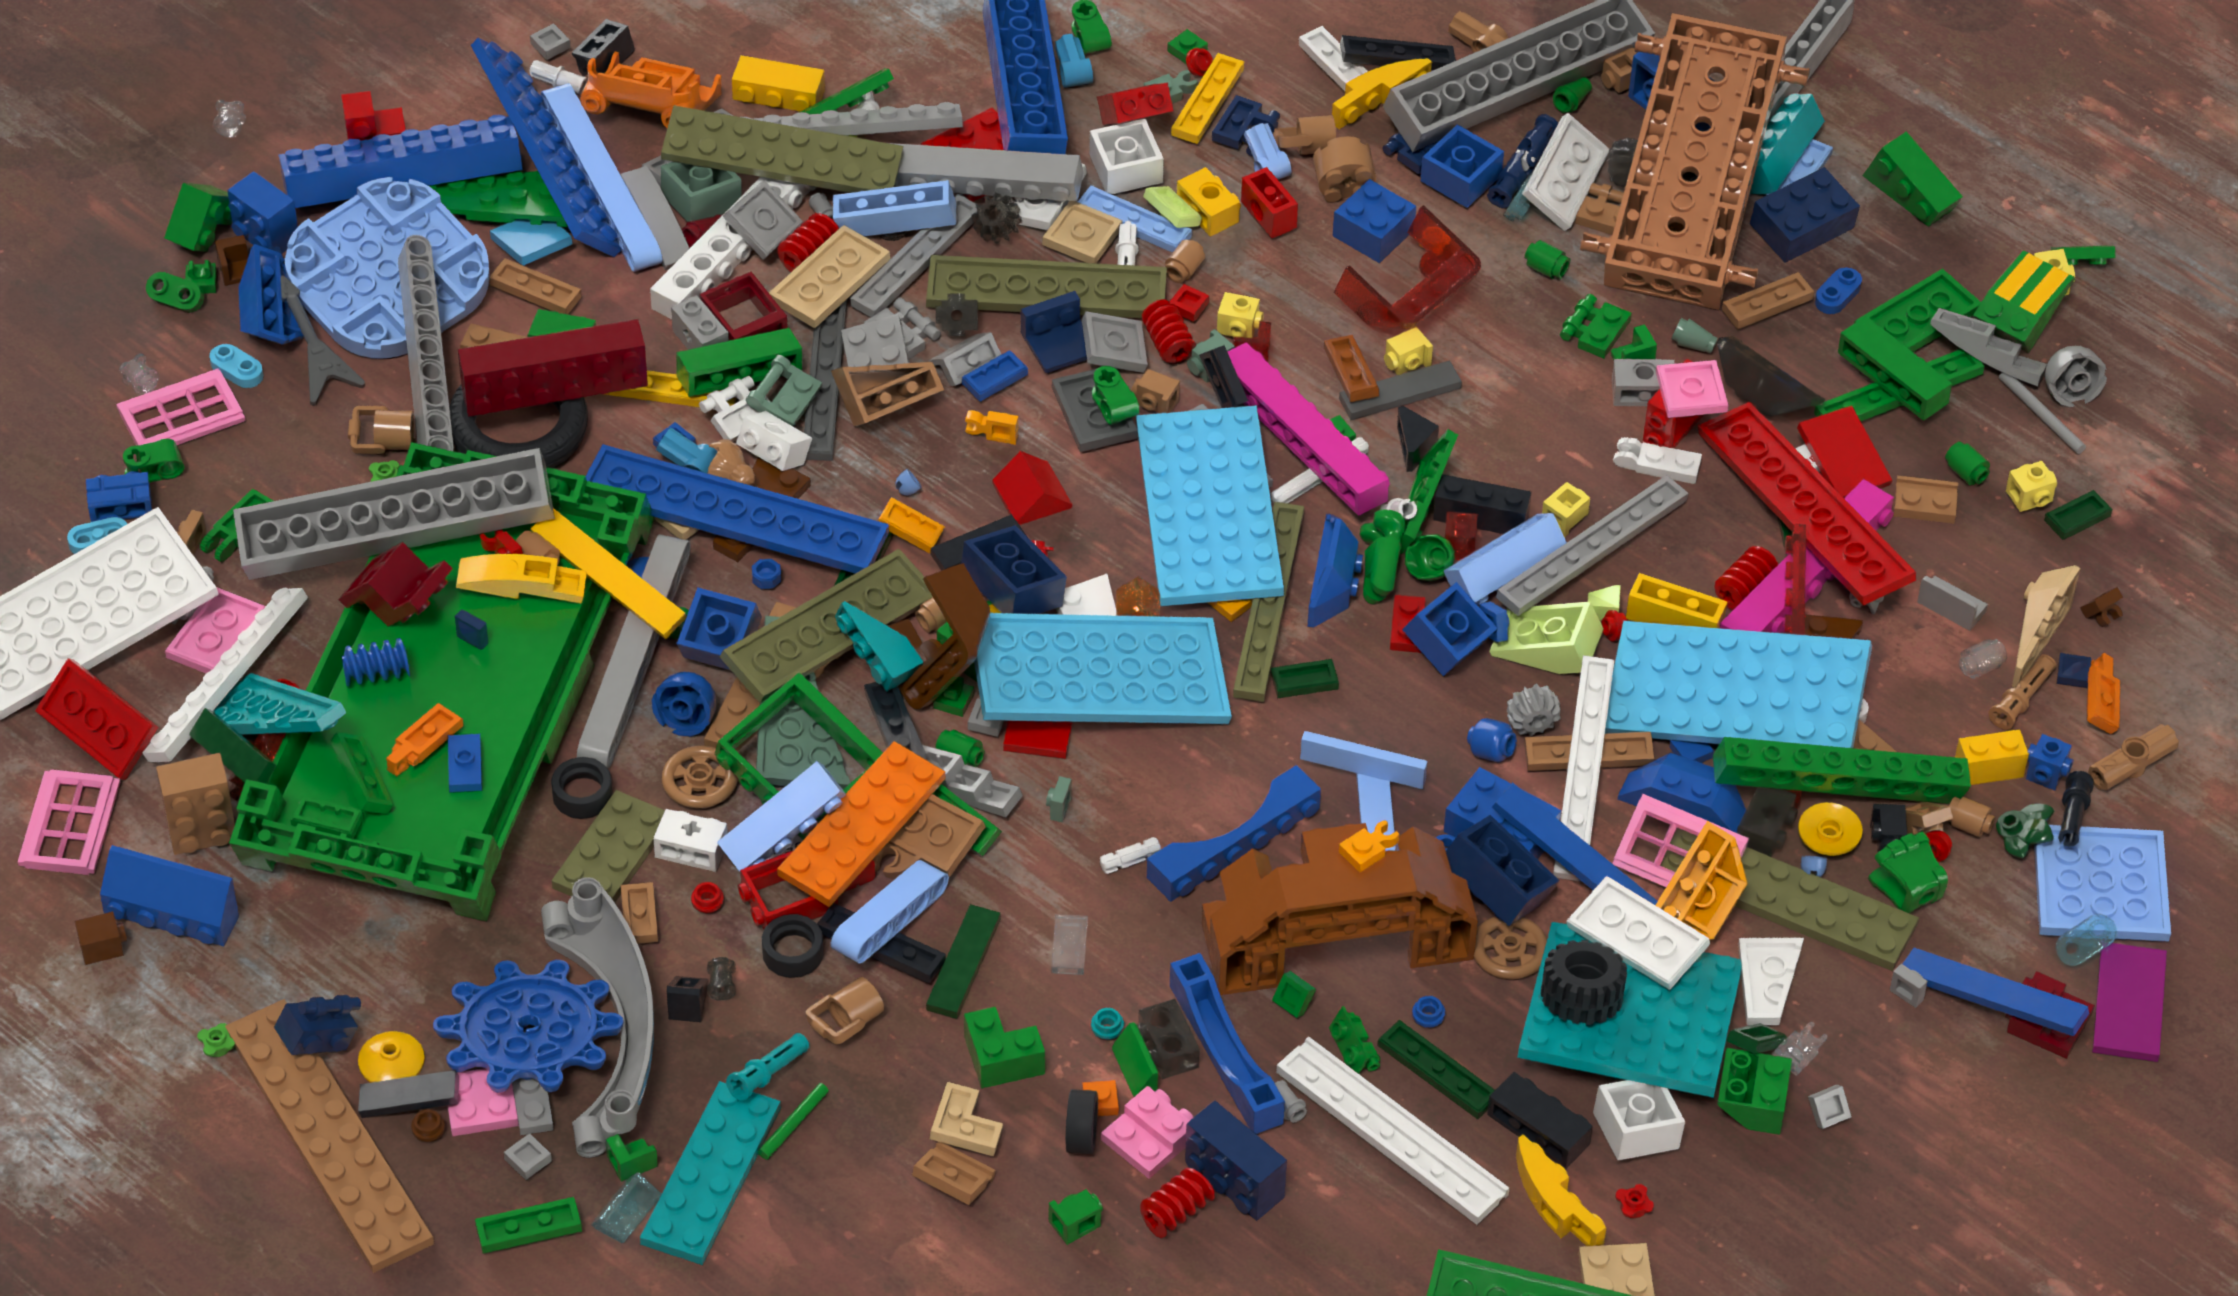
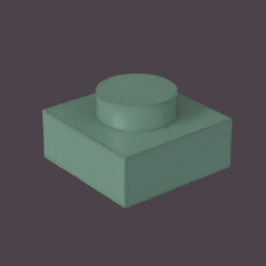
M1059 776L1056 787H1050L1046 799V806L1050 807V820L1063 823L1071 801L1072 779Z

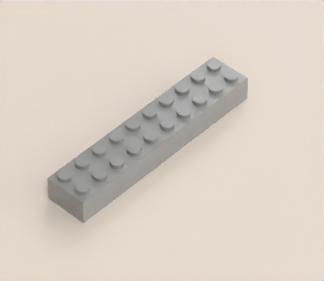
M1597 0L1391 88L1383 108L1412 152H1415L1440 141L1457 124L1468 129L1549 94L1559 86L1602 71L1605 59L1631 47L1635 48L1638 33L1654 37L1655 32L1633 0Z
M540 448L233 509L241 567L249 580L381 554L401 542H404L408 548L555 519L546 463Z

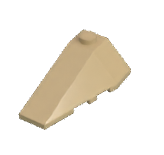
M2074 565L2043 572L2036 583L2030 582L2024 594L2027 604L2012 687L2015 688L2034 665L2072 608L2080 572L2079 567Z

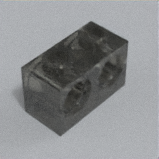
M1176 999L1139 1010L1138 1024L1136 1025L1162 1079L1199 1068L1200 1048Z

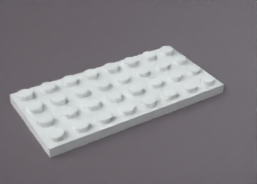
M159 507L0 596V720L45 695L68 658L75 660L86 670H89L219 595L214 583Z

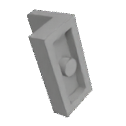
M987 332L971 336L930 359L929 362H933L934 366L941 365L950 386H956L962 382L964 375L1002 354L992 333Z
M1925 576L1921 580L1917 603L1971 631L1986 613L1988 604L1937 576L1933 578Z

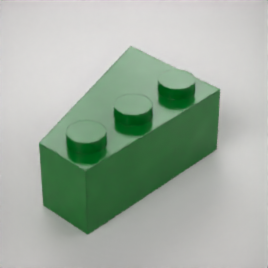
M1907 131L1883 146L1862 175L1928 227L1953 211L1963 197Z

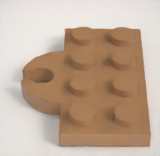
M931 794L874 857L875 872L880 869L881 859L885 855L893 854L896 855L895 860L885 866L883 870L886 878H897L918 860L930 864L950 877L986 826L983 820Z

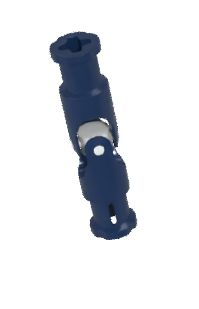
M1541 114L1536 118L1534 128L1526 133L1516 151L1498 175L1496 185L1490 187L1487 197L1492 204L1499 208L1509 207L1513 194L1521 189L1533 171L1559 124L1555 118L1547 114Z

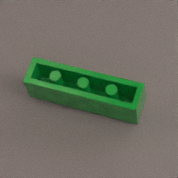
M1865 316L1841 332L1838 354L1924 421L1949 404L1952 383L1948 378L1937 372L1923 358L1918 357L1901 341L1886 332L1881 325Z
M785 328L676 352V374L688 396H696L715 390H723L729 387V383L737 378L741 380L750 376L754 383L762 381L772 368L771 363L777 355L786 357L791 365L802 370V347L791 329Z

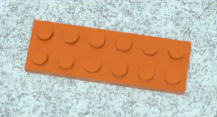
M894 741L850 788L846 795L841 798L843 803L835 811L827 814L777 868L778 876L830 907L946 779L945 771Z

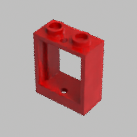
M1168 82L1097 96L1103 125L1117 124L1174 111Z
M1686 359L1683 363H1689V362H1692V361L1689 360V359ZM1659 389L1647 403L1642 442L1658 445L1659 447L1675 448L1704 414L1668 418Z
M793 851L740 870L741 884L737 885L739 895L744 903L749 902L753 921L756 926L761 925L763 930L773 919L783 915L798 914L813 920L823 916L829 909L827 905L810 896L768 912L757 890L784 881V879L778 876L777 868Z

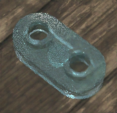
M1533 172L1530 173L1503 214L1512 222L1516 217L1521 220L1530 207L1526 203L1528 199L1522 193Z
M2104 914L2091 915L2059 937L2055 947L2057 956L2063 963L2070 966L2082 964L2115 940L2117 928L2114 921ZM2098 924L2104 925V932L2101 935L2093 933L2094 927ZM2071 942L2077 944V950L2074 953L2066 951L2067 945Z

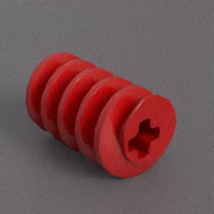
M822 213L812 214L808 220L804 221L800 227L787 236L786 240L779 244L777 248L778 256L783 266L789 272H792L839 230L838 225L827 215Z
M1165 299L1149 304L1142 313V321L1162 360L1167 363H1179L1189 359L1192 356V349H1194L1196 343L1192 340L1193 337L1188 331V327L1184 323L1179 309Z
M1749 547L1715 581L1714 588L1718 599L1727 601V608L1733 611L1778 566L1776 558L1769 550L1763 547Z
M1185 1168L1179 1175L1172 1177L1170 1182L1163 1184L1160 1190L1154 1191L1150 1197L1142 1200L1140 1212L1149 1230L1156 1237L1164 1238L1167 1235L1166 1229L1174 1231L1177 1227L1176 1222L1184 1223L1186 1215L1193 1216L1196 1214V1207L1199 1209L1205 1207V1200L1213 1201L1215 1191L1210 1182L1200 1172L1193 1168Z

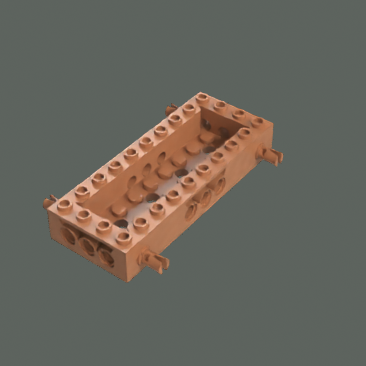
M1674 13L1671 16L1667 35L1663 39L1638 33L1634 51L1660 56V61L1613 235H1610V238L1584 232L1580 251L1606 255L1605 286L1716 310L1720 309L1725 286L1728 282L1755 287L1758 269L1734 265L1732 259L1777 86L1781 81L1806 87L1810 68L1806 69L1785 64L1787 37ZM1711 73H1720L1724 76V79L1714 82L1708 76ZM1700 122H1706L1711 128L1708 131L1702 132L1697 130L1695 125ZM1686 172H1693L1698 178L1695 181L1688 182L1682 178V175ZM1678 222L1684 226V229L1680 232H1673L1668 226L1671 223Z

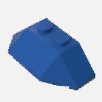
M256 244L251 247L238 287L240 331L279 344L302 339L304 336L287 301L283 302L281 300V276L287 278L284 264L285 259L281 253Z
M1326 514L1309 603L1307 627L1314 628L1348 609L1351 596L1356 597L1358 592L1359 578H1354L1355 573H1361L1363 555L1358 554L1359 541L1343 520L1333 514Z
M1669 753L1630 772L1617 799L1637 806L1642 794H1645L1738 834H1741L1748 819V812L1736 785L1715 783L1714 767L1673 753Z

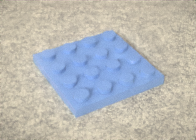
M2049 825L2054 840L2034 844L2039 935L2150 941L2170 940L2171 926L2163 831L2081 827L2079 842L2075 846L2068 847L2063 845L2064 839L2061 843L2058 839L2061 825Z

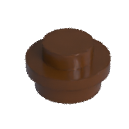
M425 1109L416 1114L412 1120L411 1129L413 1135L418 1140L430 1142L442 1136L445 1130V1123L442 1116L436 1111Z

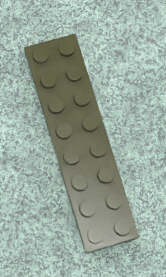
M675 105L672 109L661 151V159L849 193L895 187L903 156V146Z
M931 255L926 307L1021 312L1022 308L1076 291L1080 298V315H1084L1087 311L1116 317L1142 318V313L1149 304L1165 299L1167 267Z
M897 549L724 649L720 658L758 702L761 703L773 695L797 673L800 672L805 677L854 648L853 642L847 633H843L836 622L835 615L842 602L846 601L883 624L890 626L919 610L920 605L931 599L932 595L923 581V574L900 549Z
M1678 828L1670 844L1689 851L1697 836ZM1746 847L1741 858L1748 885L1735 904V907L1890 971L1894 970L1918 925L1919 917L1812 873L1809 875L1802 869ZM1667 850L1660 866L1676 872L1685 857Z

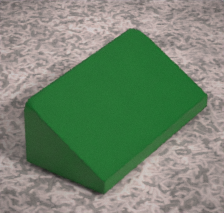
M1131 1022L1114 1042L1112 1051L1133 1097H1135L1147 1086L1153 1091L1158 1089V1070L1137 1025Z

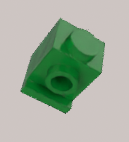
M1085 1189L1078 1194L1067 1196L1060 1204H1057L1055 1200L1049 1202L1048 1221L1066 1245L1101 1227L1103 1207L1099 1198L1094 1193L1090 1194Z

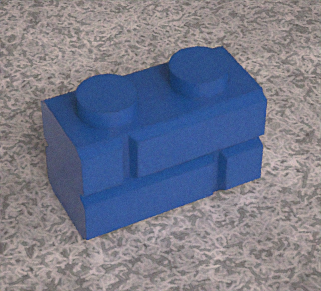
M131 471L125 475H99L95 478L86 479L87 503L91 522L111 517L121 519L139 518L153 510L148 472L139 473Z

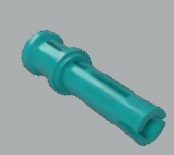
M795 1033L790 1039L773 1049L763 1058L748 1061L743 1070L733 1072L727 1077L726 1085L729 1092L738 1100L748 1099L752 1095V1091L757 1087H765L770 1082L771 1076L808 1051L809 1042L807 1038L801 1033Z

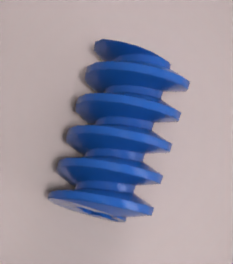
M396 638L394 648H392L388 640H384L382 650L378 648L376 642H371L369 652L366 651L363 644H358L356 654H354L350 646L345 647L342 662L346 686L350 685L352 676H354L358 685L362 684L365 674L371 683L375 682L376 673L378 672L385 681L388 679V674L391 670L396 679L400 678L402 669H405L410 677L406 647L401 638Z

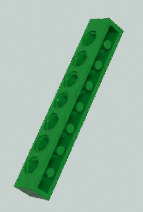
M1724 737L1713 754L1715 783L1946 804H1950L1954 797L1960 799L1964 797L1971 787L1968 758Z

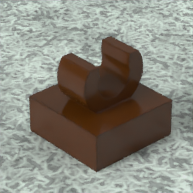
M2118 587L2086 603L2080 609L2085 618L2096 614L2098 624L2104 627L2111 623L2107 617V612L2111 614L2114 620L2123 616L2121 608L2114 604L2122 599L2123 596Z

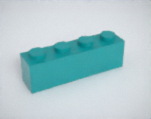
M1794 93L1788 95L1777 112L1771 117L1765 132L1750 194H1770L1777 191L1825 122L1812 94Z

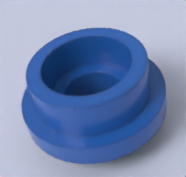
M1424 996L1414 1004L1412 1016L1415 1022L1423 1027H1435L1444 1020L1445 1008L1438 998Z

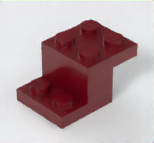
M401 542L372 558L338 600L346 608L357 602L360 605L365 603L387 626L398 621L404 623L414 613L419 615L430 605L431 602L428 598L432 593L437 594L448 583L445 578L453 568L445 560L428 568L404 542Z

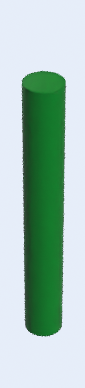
M819 1083L758 1150V1154L763 1159L768 1160L829 1092L827 1086Z

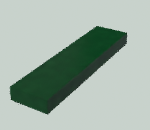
M204 708L189 733L209 753H220L223 765L243 782L248 779L266 784L276 767V764L215 712Z
M970 904L926 1003L927 1011L955 1019L958 1018L1001 920L1000 912Z
M1398 1020L1378 1039V1047L1477 1120L1488 1111L1489 1096L1495 1089L1401 1020Z

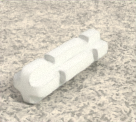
M1152 837L1144 840L1142 845L1139 842L1115 851V855L1112 852L1100 857L1101 868L1105 874L1117 871L1119 866L1123 869L1146 860V856L1150 857L1161 850L1160 843L1157 838Z

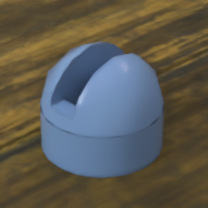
M908 469L896 478V489H899V493L902 495H913L922 488L919 481Z
M1801 856V869L1810 875L1811 871H1816V876H1823L1826 871L1827 858Z

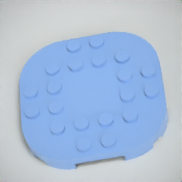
M392 177L380 178L364 183L357 187L356 196L315 222H312L309 218L305 220L293 232L287 243L288 249L285 258L286 276L300 290L298 298L302 306L340 346L354 354L368 358L383 359L398 357L408 353L398 257L406 239L411 235L423 236L431 244L441 333L473 312L486 295L490 275L488 254L482 240L477 234L472 236L441 203L440 195L424 183L409 179V183L393 181Z

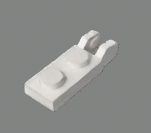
M1621 437L1619 439L1617 449L1620 452L1617 451L1614 455L1615 465L1635 470L1637 473L1661 478L1668 475L1672 480L1691 484L1696 483L1702 454L1664 446L1659 447L1658 445L1644 442L1641 443L1635 438Z

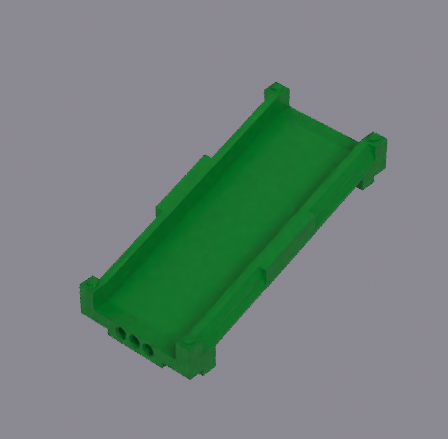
M411 442L404 465L399 466L396 477L497 456L470 450L463 454ZM546 467L553 508L624 565H627L636 545L647 544L655 519L652 516L647 495L641 492L587 481L584 475ZM537 522L502 530L503 532L506 531L516 541L523 532L531 531V528ZM494 531L483 533L488 538L495 537ZM480 534L409 548L428 568L443 560L453 568L445 578L448 583L437 594L432 593L428 598L431 602L430 605L421 614L416 615L414 613L404 623L398 621L387 626L365 603L360 605L357 602L348 608H344L305 691L341 702L346 714L340 717L338 723L328 730L286 733L273 760L276 767L266 784L246 779L236 808L239 814L229 841L230 846L242 865L273 872L275 863L280 862L450 902L456 915L487 922L496 894L491 879L501 859V853L540 763L552 764L594 667L589 651L613 597L587 576L581 604L520 592L518 599L456 588L461 558L495 554V551L483 549ZM379 554L371 555V556L369 557V559H368V561H367L365 567H366L367 564L372 560V558L378 556ZM562 556L559 557L560 562L558 566L577 569ZM461 609L487 623L488 645L483 650L457 637L455 615ZM396 638H401L406 647L410 677L405 669H402L400 678L396 679L391 670L389 671L388 679L385 681L378 672L376 673L375 682L371 683L365 674L362 684L358 685L354 676H352L350 685L346 686L342 662L346 646H350L354 654H356L358 644H363L366 651L369 652L371 642H376L378 648L382 650L384 640H388L392 648H394ZM437 703H440L463 718V727L453 735L480 734L482 791H449L448 740L421 763L414 767L409 765L408 769L397 777L387 771L386 757L392 753V748L396 744L395 739ZM336 732L363 736L394 805L388 814L363 811L364 818L354 839L349 838L347 834L341 833L340 836L318 831L316 827L297 823V826H292L290 821L302 795L360 809L330 741Z

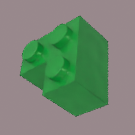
M183 183L164 238L193 251L208 252L215 239L214 231L217 224L231 225L232 223L231 211L228 206V192L212 185Z
M996 1007L964 1013V1038L981 1089L1045 1074V1049L1037 1026L1004 1032Z

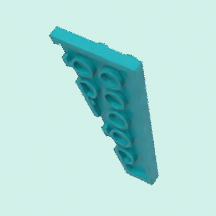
M253 673L248 674L236 683L213 710L240 734L323 731L334 727L338 723V719L346 714L341 702Z

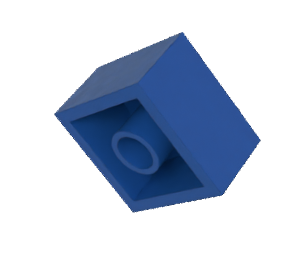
M1457 124L1422 157L1420 181L1468 208L1498 180V175L1503 168L1504 151Z
M253 171L227 190L228 206L232 217V229L237 236L244 235L245 239L252 245L256 244L265 248L279 246L283 254L288 249L287 243L291 235L298 227L294 200Z
M1369 179L1334 212L1333 237L1380 263L1415 230L1416 205Z
M1456 582L1420 611L1402 630L1442 676H1445L1480 647L1498 628Z
M697 587L677 645L684 658L730 670L720 658L722 651L757 631L762 615L757 604L754 602Z

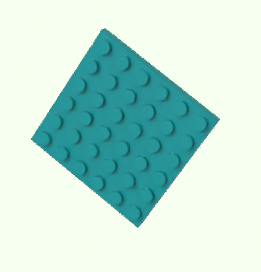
M1552 922L1517 1058L1714 1098L1741 976V960L1730 956L1703 952L1670 990L1626 963L1627 978L1620 1011H1617L1613 1018H1607L1602 1023L1596 1021L1591 1025H1586L1583 1022L1575 1024L1571 1020L1567 1019L1565 1021L1560 1019L1558 1014H1552L1549 1011V1007L1545 1006L1542 1002L1541 986L1548 953L1552 949H1556L1557 945L1561 943L1567 944L1568 941L1572 940L1581 942V940L1588 939L1568 928L1567 924Z

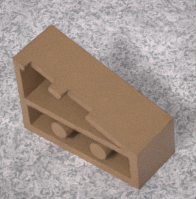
M933 362L841 367L831 370L853 426L865 424L944 390Z

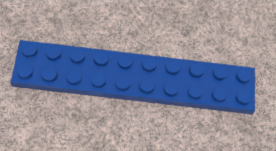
M477 38L471 44V47L573 237L584 244L615 257L622 250L616 239L617 233L608 225L605 219L607 217L606 213L595 201L596 195L587 186L584 180V173L576 166L573 153L565 146L563 142L564 136L553 124L554 118L545 109L542 103V96L535 91L532 85L533 79L523 69L522 59L512 51L508 53L502 50L492 41L488 43Z
M602 444L585 476L587 481L645 493L650 503L653 517L855 574L875 562L889 534V524L604 444Z

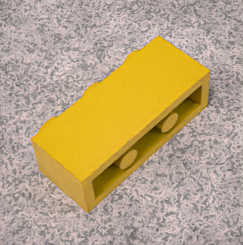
M742 55L732 77L733 100L799 112L820 102L825 92V75L822 69Z
M1639 573L1629 593L1626 618L1634 622L1720 629V623L1725 619L1727 601Z

